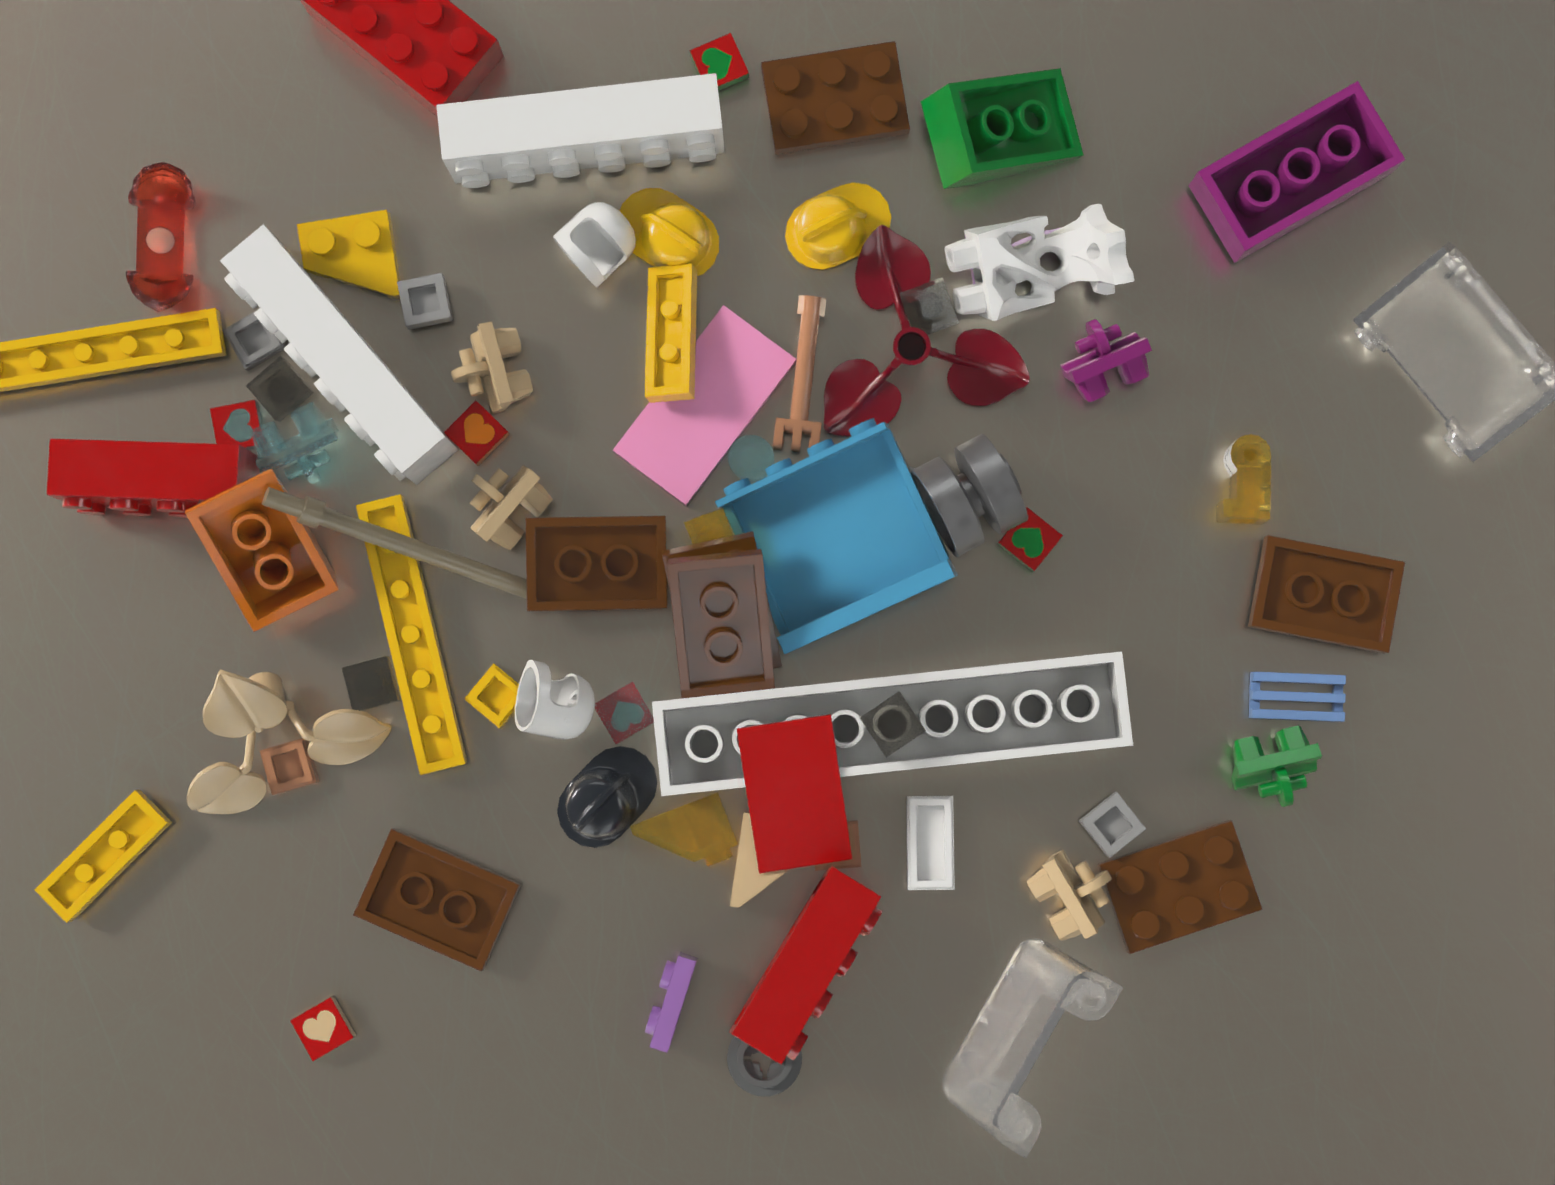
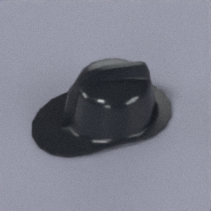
M618 746L605 749L595 756L574 777L559 797L557 809L560 826L568 838L581 846L597 848L611 844L624 834L645 812L655 797L657 777L655 768L647 756L629 747Z

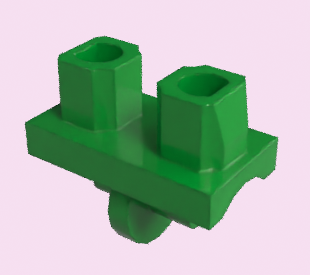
M1299 725L1276 732L1275 741L1279 752L1264 755L1259 737L1250 736L1237 739L1233 746L1235 766L1231 776L1235 791L1258 785L1261 798L1276 795L1282 807L1293 805V791L1307 788L1304 774L1316 772L1317 760L1322 758L1318 743L1310 745Z

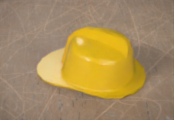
M852 182L832 188L806 200L794 209L786 226L785 238L788 249L798 262L808 268L825 270L836 267L858 257L864 243L878 226L885 225L890 228L891 213L889 205L879 191L867 184Z
M645 188L633 193L622 203L619 211L629 221L634 230L636 244L633 254L653 267L692 263L697 269V276L704 274L714 264L719 252V235L715 225L703 212L685 200L661 188Z

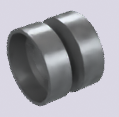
M980 434L954 448L956 462L961 474L956 476L949 465L939 456L911 471L940 536L955 557H959L985 542L983 530L978 519L979 516L983 515L988 524L998 534H1002L1028 520L1027 510L1021 497L1022 491L1013 470L1004 456L998 453L994 445L984 434Z

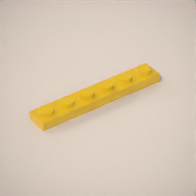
M210 308L0 342V392L227 356L220 311L217 308Z
M398 494L356 505L360 520L414 539L403 495ZM364 541L419 774L425 775L468 764L419 560Z

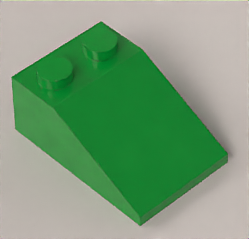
M1061 68L948 83L921 101L944 189L985 183L1084 156Z

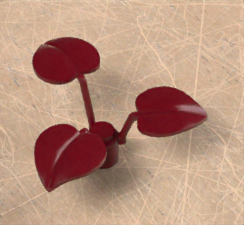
M885 225L878 226L864 243L857 261L855 281L861 299L870 308L882 310L894 303L902 330L893 341L895 358L881 374L872 362L865 359H852L839 364L829 375L824 390V429L828 433L835 435L851 436L850 428L874 418L877 425L882 422L890 423L899 411L902 397L899 389L886 380L901 364L915 366L922 363L928 356L953 363L947 374L948 385L959 400L969 405L987 406L996 403L1018 389L1025 387L1030 382L1029 372L1021 355L1011 343L998 333L987 329L964 331L957 338L955 354H951L931 347L930 339L923 330L910 327L902 301H915L924 294L931 279L930 264L924 252L915 243L895 233Z

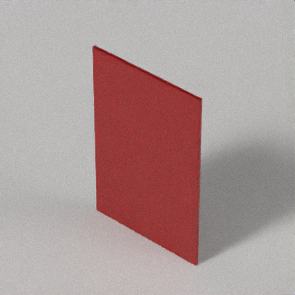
M831 714L737 728L759 873L852 860Z

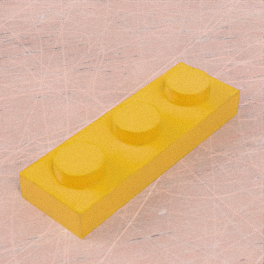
M692 263L648 268L645 397L650 403L695 399L697 269Z
M134 790L34 890L66 923L73 922L172 823L171 820L141 790Z

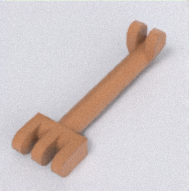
M809 295L799 296L797 315H801L790 419L776 418L773 450L782 451L785 441L784 433H793L791 452L800 453L802 435H811L808 448L820 443L822 423L808 421L819 319L820 317H825L826 298Z

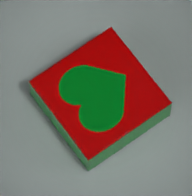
M731 33L689 50L699 75L716 73L718 91L749 78L748 69Z
M1026 507L1028 520L1008 530L997 545L1033 573L1063 535Z

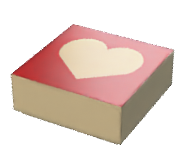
M334 995L290 1020L312 1061L356 1037L353 1028Z

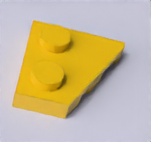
M387 209L297 224L303 269L306 272L327 279L333 278L356 288H365L382 293L392 299H400L397 282L400 281L391 217Z

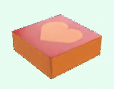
M476 400L443 432L477 466L510 435Z

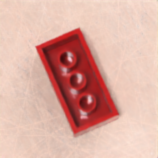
M300 0L308 14L436 117H438L436 105L467 101L504 57L498 39L449 0Z
M50 438L47 495L63 501V508L77 509V513L104 515L106 514V507H109L112 510L123 511L124 515L151 516L152 508H156L157 511L169 512V516L187 518L185 510L260 474L261 457L239 444Z
M833 866L826 870L729 1030V1033L781 1065L786 1057L794 1061L808 1038V1035L802 1032L810 1016L820 1018L833 996V993L827 990L835 975L844 977L854 962L858 952L851 947L858 935L860 934L863 937L869 935L883 911L877 908L876 905L881 896Z

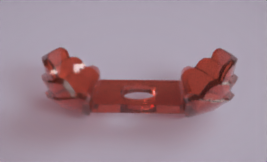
M166 162L143 167L134 177L132 188L128 195L129 204L138 208L136 270H127L126 279L134 296L145 306L157 312L172 308L183 301L188 295L194 279L192 274L183 273L185 210L194 209L196 203L192 193V183L182 169ZM155 228L168 230L174 238L173 248L166 253L152 251L146 241L148 233Z

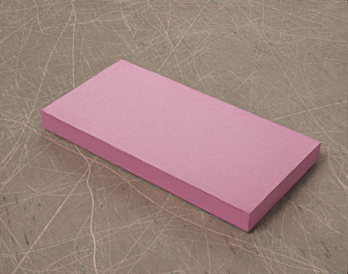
M723 305L696 340L695 399L649 402L615 446L613 452L687 507L796 364V358Z

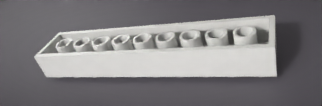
M1122 651L652 702L661 796L746 787L737 728L831 714L840 777L1133 746Z

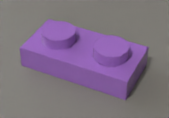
M680 952L676 963L667 960L659 987L666 989L667 993L662 1008L653 1005L645 1029V1033L653 1035L650 1048L668 1053L696 966L697 957Z

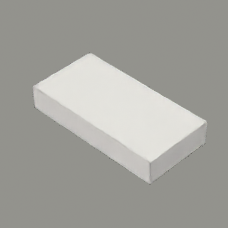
M906 796L907 889L955 890L953 796Z

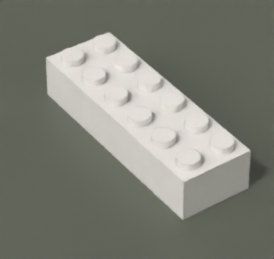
M716 73L436 105L442 161L455 184L462 183V186L466 188L484 187L490 184L489 180L507 178L512 183L529 182L535 179L536 174L553 173V176L558 178H567L579 175L580 169L598 168L600 172L604 173L618 172L626 168L625 164L642 162L645 167H663L669 165L671 159L689 157L691 162H707L714 160L716 154L725 153Z
M264 224L220 260L230 272L224 278L225 281L253 309L257 306L260 307L254 312V315L272 335L274 334L281 343H284L286 340L290 342L284 347V350L302 370L304 369L311 378L316 374L320 377L314 385L332 405L334 404L340 412L345 409L350 412L344 418L345 422L370 447L375 443L379 446L380 449L374 455L392 476L394 475L399 481L407 477L418 485L458 451V448L443 433L417 400L286 247Z

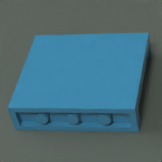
M874 418L864 421L849 429L850 438L838 444H834L832 438L817 443L807 449L808 458L792 464L790 458L779 461L765 469L767 477L753 484L750 483L749 478H744L723 488L726 496L715 501L717 508H723L734 534L738 535L753 531L757 549L762 550L767 598L772 618L781 635L777 639L784 654L797 650L958 576L894 434L886 422L877 425Z

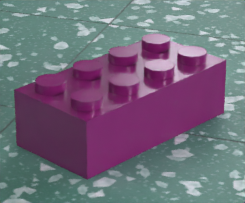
M1356 81L1201 169L1188 186L1232 260L1236 263L1391 175L1406 159L1360 83Z

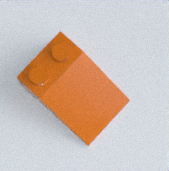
M272 468L185 510L187 518L253 632L339 590L335 573L309 526L298 523L295 516L262 505L268 487L287 493Z

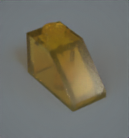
M719 792L630 826L634 836L693 862L704 858L707 867L733 857L730 848L739 844Z

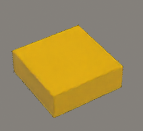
M493 663L464 699L498 728L502 729L515 713L519 683Z

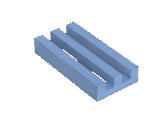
M1250 672L1249 718L1345 722L1343 703H1345L1346 694H1343V686L1346 685V675ZM1260 682L1332 685V693L1260 690ZM1260 700L1332 703V712L1260 709Z

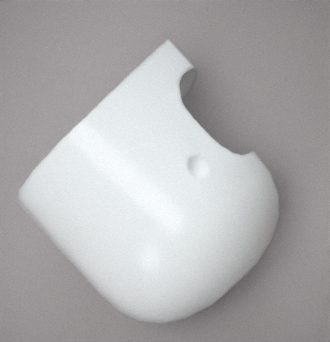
M594 202L581 209L553 236L562 251L596 288L633 253L636 244L635 233L629 221L616 208L603 202Z
M528 660L523 670L516 696L515 722L517 728L522 732L562 740L581 735L588 727L595 707L594 693L589 682L574 673L567 674L560 680H551V672L547 664Z

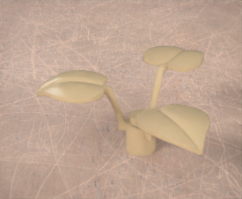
M219 670L214 687L203 708V723L210 732L222 737L240 738L247 735L244 762L240 768L229 762H218L203 769L196 775L189 786L187 804L191 810H198L201 813L234 814L256 806L266 794V781L264 777L258 773L249 772L253 765L256 732L260 733L264 728L269 729L278 726L285 719L286 715L289 716L302 738L311 741L307 749L309 757L312 760L327 765H345L370 755L386 740L391 731V725L363 711L339 709L318 718L313 725V730H310L295 711L294 702L285 701L282 679L277 674L261 672L246 678Z

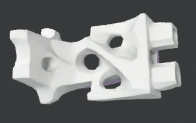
M1099 203L1088 206L1081 212L1078 219L1057 229L1044 231V227L1048 225L1047 216H1034L1012 222L964 230L965 239L945 247L947 265L950 271L959 272L971 269L973 280L971 285L953 289L955 310L962 315L978 314L989 320L997 321L1017 312L1055 302L1054 291L1076 281H1089L1093 291L1103 295L1114 294V285L1134 281V274L1129 267L1126 256L1125 230L1112 224L1107 219L1102 204ZM1027 232L1031 235L1011 244V239L1017 234ZM1046 252H1053L1060 259V266L1054 271H1047L1041 267L1040 257ZM1025 280L1030 281L1032 284L1030 292L1026 295L1018 296L1015 293L1016 284Z

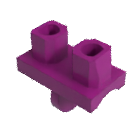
M1093 319L1085 325L1088 336L1075 342L1078 353L1083 355L1060 365L1064 378L1075 384L1083 399L1093 402L1110 393L1103 374L1105 371L1117 367L1122 382L1127 385L1149 377L1145 354L1152 351L1148 338L1140 339L1138 334L1133 332L1117 339L1122 336L1118 324L1103 329L1100 323Z

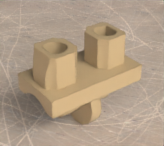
M491 321L478 324V331L470 335L473 349L468 348L459 351L463 366L451 371V375L455 383H468L471 396L481 395L485 392L490 414L504 412L511 403L528 397L533 392V387L526 369L508 373L505 371L502 359L518 356L521 352V343L517 329H494Z
M522 465L501 492L498 490L509 476L500 468L497 469L488 481L478 474L471 480L481 489L470 502L473 507L480 512L491 498L493 501L470 528L486 542L491 539L508 550H511L525 532L508 518L520 503L534 516L538 517L553 500L544 487L538 483L540 477L524 465Z
M1062 849L1047 859L1042 865L1043 867L1027 881V885L1039 902L1057 893L1064 902L1066 908L1050 917L1051 926L1059 940H1066L1080 934L1087 939L1099 932L1098 928L1105 923L1098 908L1110 902L1102 886L1108 883L1112 877L1107 870L1094 875L1087 861H1083L1073 867Z

